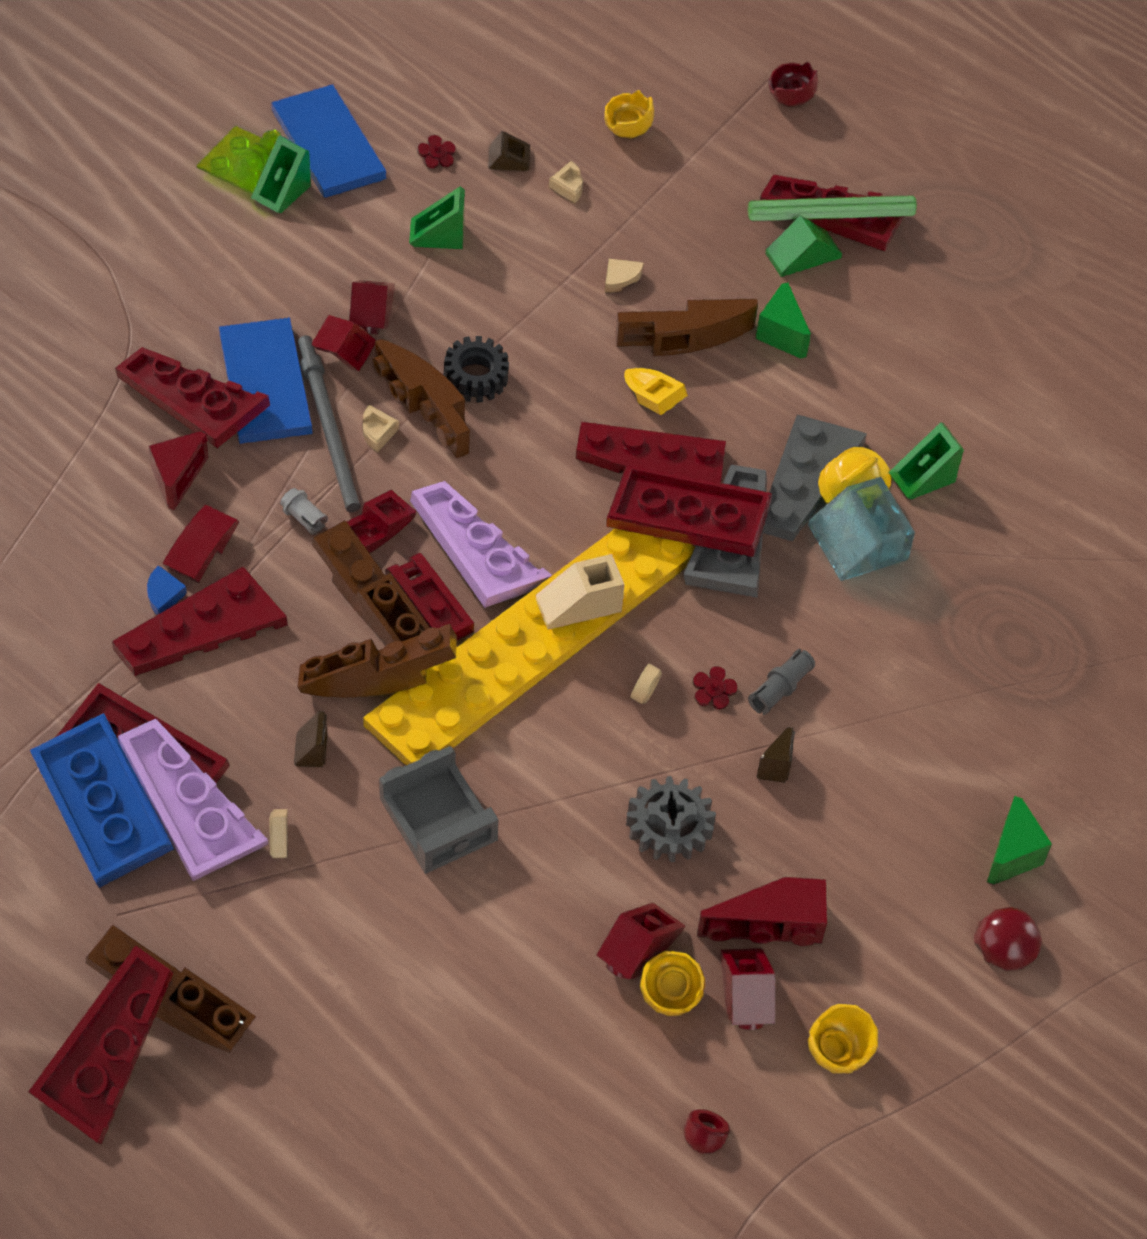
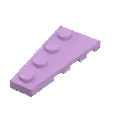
M445 481L412 491L410 502L484 608L529 593L552 576L544 568L538 570L528 561L529 555L519 546L513 548L502 538L503 532L493 523H485L477 516L478 510Z
M153 719L118 736L119 744L192 881L268 845V839L259 829L256 830L245 818V814L234 802L231 803L217 788V784L207 773H203L191 760V756L157 719Z

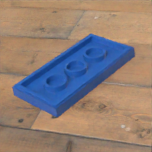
M333 84L271 102L272 112L288 139L309 150L311 178L323 198L386 179V169Z
M290 318L220 326L219 335L228 381L242 385L244 391L254 395L257 391L266 394L270 400L268 408L237 432L239 444L312 434V423Z
M104 713L30 750L98 888L174 850Z

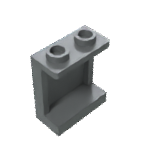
M451 746L440 751H430L420 760L404 767H394L379 779L380 800L425 874L498 841L499 819L491 807L484 810L456 766V753Z

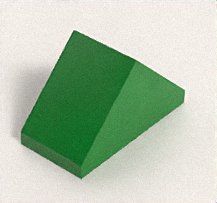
M279 135L251 198L277 213H282L311 187L309 150Z
M459 186L411 218L409 244L413 247L463 249L465 189Z
M800 215L766 249L765 254L779 275L784 277L841 259L843 253L827 230Z
M782 283L759 315L756 339L797 358H806L811 332L789 283Z
M940 422L889 471V474L906 497L912 500L955 483L964 449L947 426Z
M1014 796L988 875V883L995 885L1044 865L1052 846L1051 841L1020 797Z

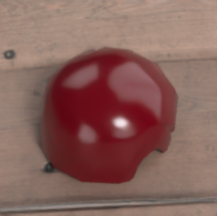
M795 62L781 64L772 71L768 80L770 93L780 104L788 107L801 106L810 101L817 92L818 72L813 70L809 62H805L802 65Z
M1008 907L994 910L979 922L974 935V943L979 945L985 962L992 963V965L1005 971L1022 970L1035 961L1041 950L1042 938L1036 922L1030 915L1023 910Z

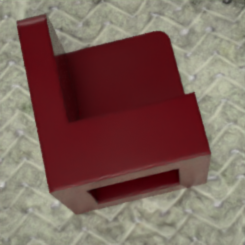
M328 315L314 338L312 346L318 350L333 354L350 369L360 371L375 346L376 340L355 322Z

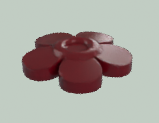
M431 135L428 137V144H419L417 153L425 158L424 164L428 168L435 169L438 167V163L442 167L448 168L454 163L452 155L456 151V146L451 141H445L442 144V138L439 135Z
M714 666L710 669L709 676L704 672L695 674L692 683L699 690L695 693L694 699L701 706L708 705L712 699V705L715 709H724L729 704L728 696H733L737 692V683L733 679L724 680L726 671L722 667Z

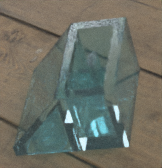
M882 477L846 487L808 522L810 530L840 581L908 560L915 531Z

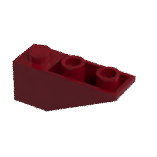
M783 877L700 911L697 937H708L713 941L746 939L758 944L770 943L772 941L792 942L798 946H809L814 943L822 944L827 927L826 879Z

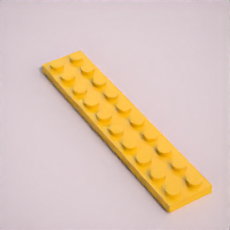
M613 529L456 647L455 659L428 668L426 684L396 692L364 716L363 726L405 765L420 760L430 751H440L449 746L454 748L687 568L695 547L688 543ZM612 554L625 584L622 612L547 630L536 602V594L574 563Z

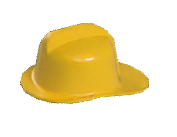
M852 447L842 452L824 467L819 476L818 486L821 496L830 507L845 514H853L865 510L883 496L890 488L892 477L889 474L888 465L877 453L864 447Z

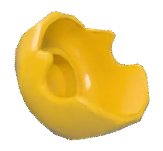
M640 90L632 94L622 93L612 97L605 106L604 119L606 126L612 133L623 138L632 139L646 133L654 120L652 97L646 98Z
M664 951L646 963L642 971L640 989L645 1002L655 1012L666 1016H680L688 1013L701 1001L704 996L705 977L700 964L687 953Z
M836 1004L831 1006L818 1017L809 1030V1051L818 1065L832 1073H852L869 1061L878 1048V1028L871 1015L857 1005Z

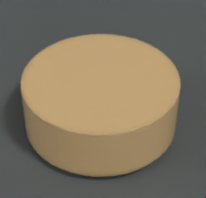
M648 664L639 677L630 698L642 705L646 704L662 676V670Z

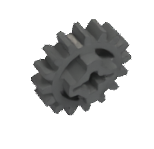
M667 776L665 785H660L655 778L651 779L649 790L640 786L637 788L636 798H630L626 826L630 827V840L640 839L639 851L641 852L649 848L653 849V859L658 860L662 853L668 854L670 862H675L676 854L679 853L685 859H691L693 848L700 852L704 851L706 840H711L713 836L716 812L711 811V798L701 799L702 788L698 786L693 790L688 789V779L685 778L681 781L680 785H675L671 776Z

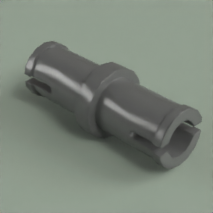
M797 649L781 667L773 668L768 673L767 680L755 692L749 695L748 701L750 706L757 713L760 714L762 712L763 715H766L784 696H790L796 690L797 683L814 669L815 661L811 654L806 650L801 652V649Z

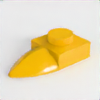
M633 368L624 371L626 384L636 394L638 403L659 415L672 409L674 405L688 396L683 383L662 372L646 368Z

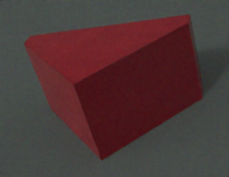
M199 431L149 445L152 471L169 509L175 511L209 458L206 433Z

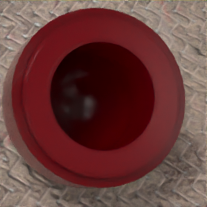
M704 1109L691 1111L684 1126V1137L687 1144L694 1151L702 1154H711L720 1150L730 1133V1126L724 1118ZM703 1122L713 1124L716 1129L704 1125Z

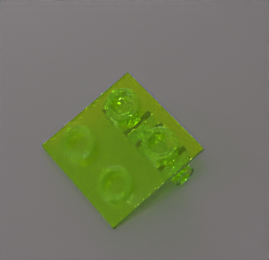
M234 126L196 166L204 172L253 194L279 135H282L278 130L272 129L271 131H265L263 136L259 137L238 126Z

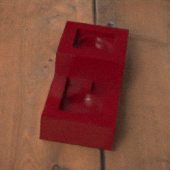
M391 489L365 502L362 514L346 522L370 554L407 526L415 518L417 511Z
M204 505L179 535L162 564L166 568L199 583L215 553H223L239 521L208 505Z

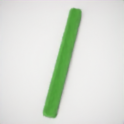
M913 195L752 200L748 204V217L750 221L796 220L800 215L808 220L914 216L917 203Z

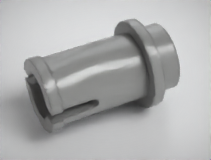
M290 489L285 493L280 502L281 506H283V512L288 516L292 515L311 535L317 534L325 527L324 523L328 522L327 515L322 513L307 499L308 494L304 490Z

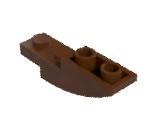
M758 299L687 300L686 311L617 312L616 347L652 346L654 357L692 353L727 343L755 328Z
M384 339L375 341L376 357L372 359L373 367L376 374L380 378L384 377L388 382L394 400L397 403L401 402L409 414L420 410L426 422L431 421L436 428V433L442 446L449 447L456 459L469 454L470 429L465 424V399L457 388L440 371L413 352Z
M345 520L313 537L312 546L333 573L332 582L364 622L386 644L394 641H405L420 635L423 631L430 628L391 573L385 575Z
M451 624L440 628H429L420 635L402 642H391L380 650L376 648L372 639L360 643L352 642L338 651L325 656H314L305 663L300 664L297 687L300 693L338 698L384 695L426 684L428 668L456 658L457 636Z
M112 924L88 954L85 963L110 980L135 945L174 972L156 1017L199 1041L230 1053L253 1023L256 1016L186 967L179 971Z

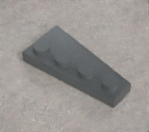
M797 414L769 493H772V503L764 524L763 533L793 541L813 515L817 504L823 498L818 486L821 471L829 462L845 450L852 447H862L865 444L867 433Z
M730 465L723 483L767 492L766 470ZM763 531L754 557L696 545L684 572L685 585L758 598Z

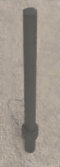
M307 335L302 336L298 339V344L303 358L300 363L303 375L306 379H309L346 511L356 512L361 506L323 379V374L325 373L321 357L316 355L315 348L312 346V338Z

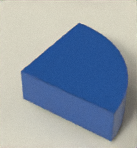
M159 565L153 570L147 583L148 599L156 615L171 608L187 594L186 586Z

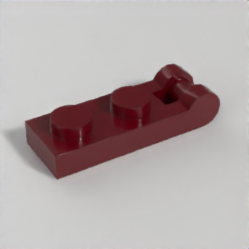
M421 553L409 557L408 563L401 566L395 564L385 569V574L391 573L430 628H440L451 624L457 640L474 632L473 620ZM413 576H416V577H417V578H415V579H413V580H410V579H409V578H411V577H413Z

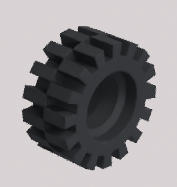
M470 336L464 337L463 344L457 340L453 343V349L449 347L446 351L443 375L457 388L461 395H464L466 402H470L471 397H476L477 403L483 402V396H486L490 401L495 398V393L500 395L503 392V387L507 385L509 372L507 352L503 353V347L500 344L493 347L494 340L490 338L484 343L482 342V336H476L474 342H471ZM476 364L487 367L490 372L482 376H473L467 374L462 369L468 365Z

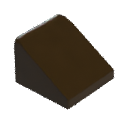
M501 131L489 145L488 168L493 170L527 171L530 168V144Z
M318 711L297 732L294 764L296 766L323 767L325 765L328 737L327 714H325V711Z
M787 727L762 754L757 771L758 779L782 783L788 780L795 734L793 728Z

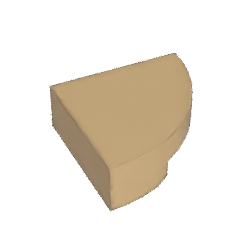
M570 161L549 179V188L573 203H576L581 197L583 180L578 166Z
M609 259L605 292L622 291V287L638 282L643 272V263Z
M369 405L363 414L362 430L365 441L373 450L379 452L399 430V421Z
M273 809L269 818L270 855H272V858H287L288 809Z

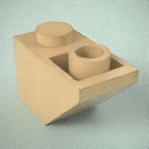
M612 554L574 563L536 594V602L547 630L622 612L625 584Z

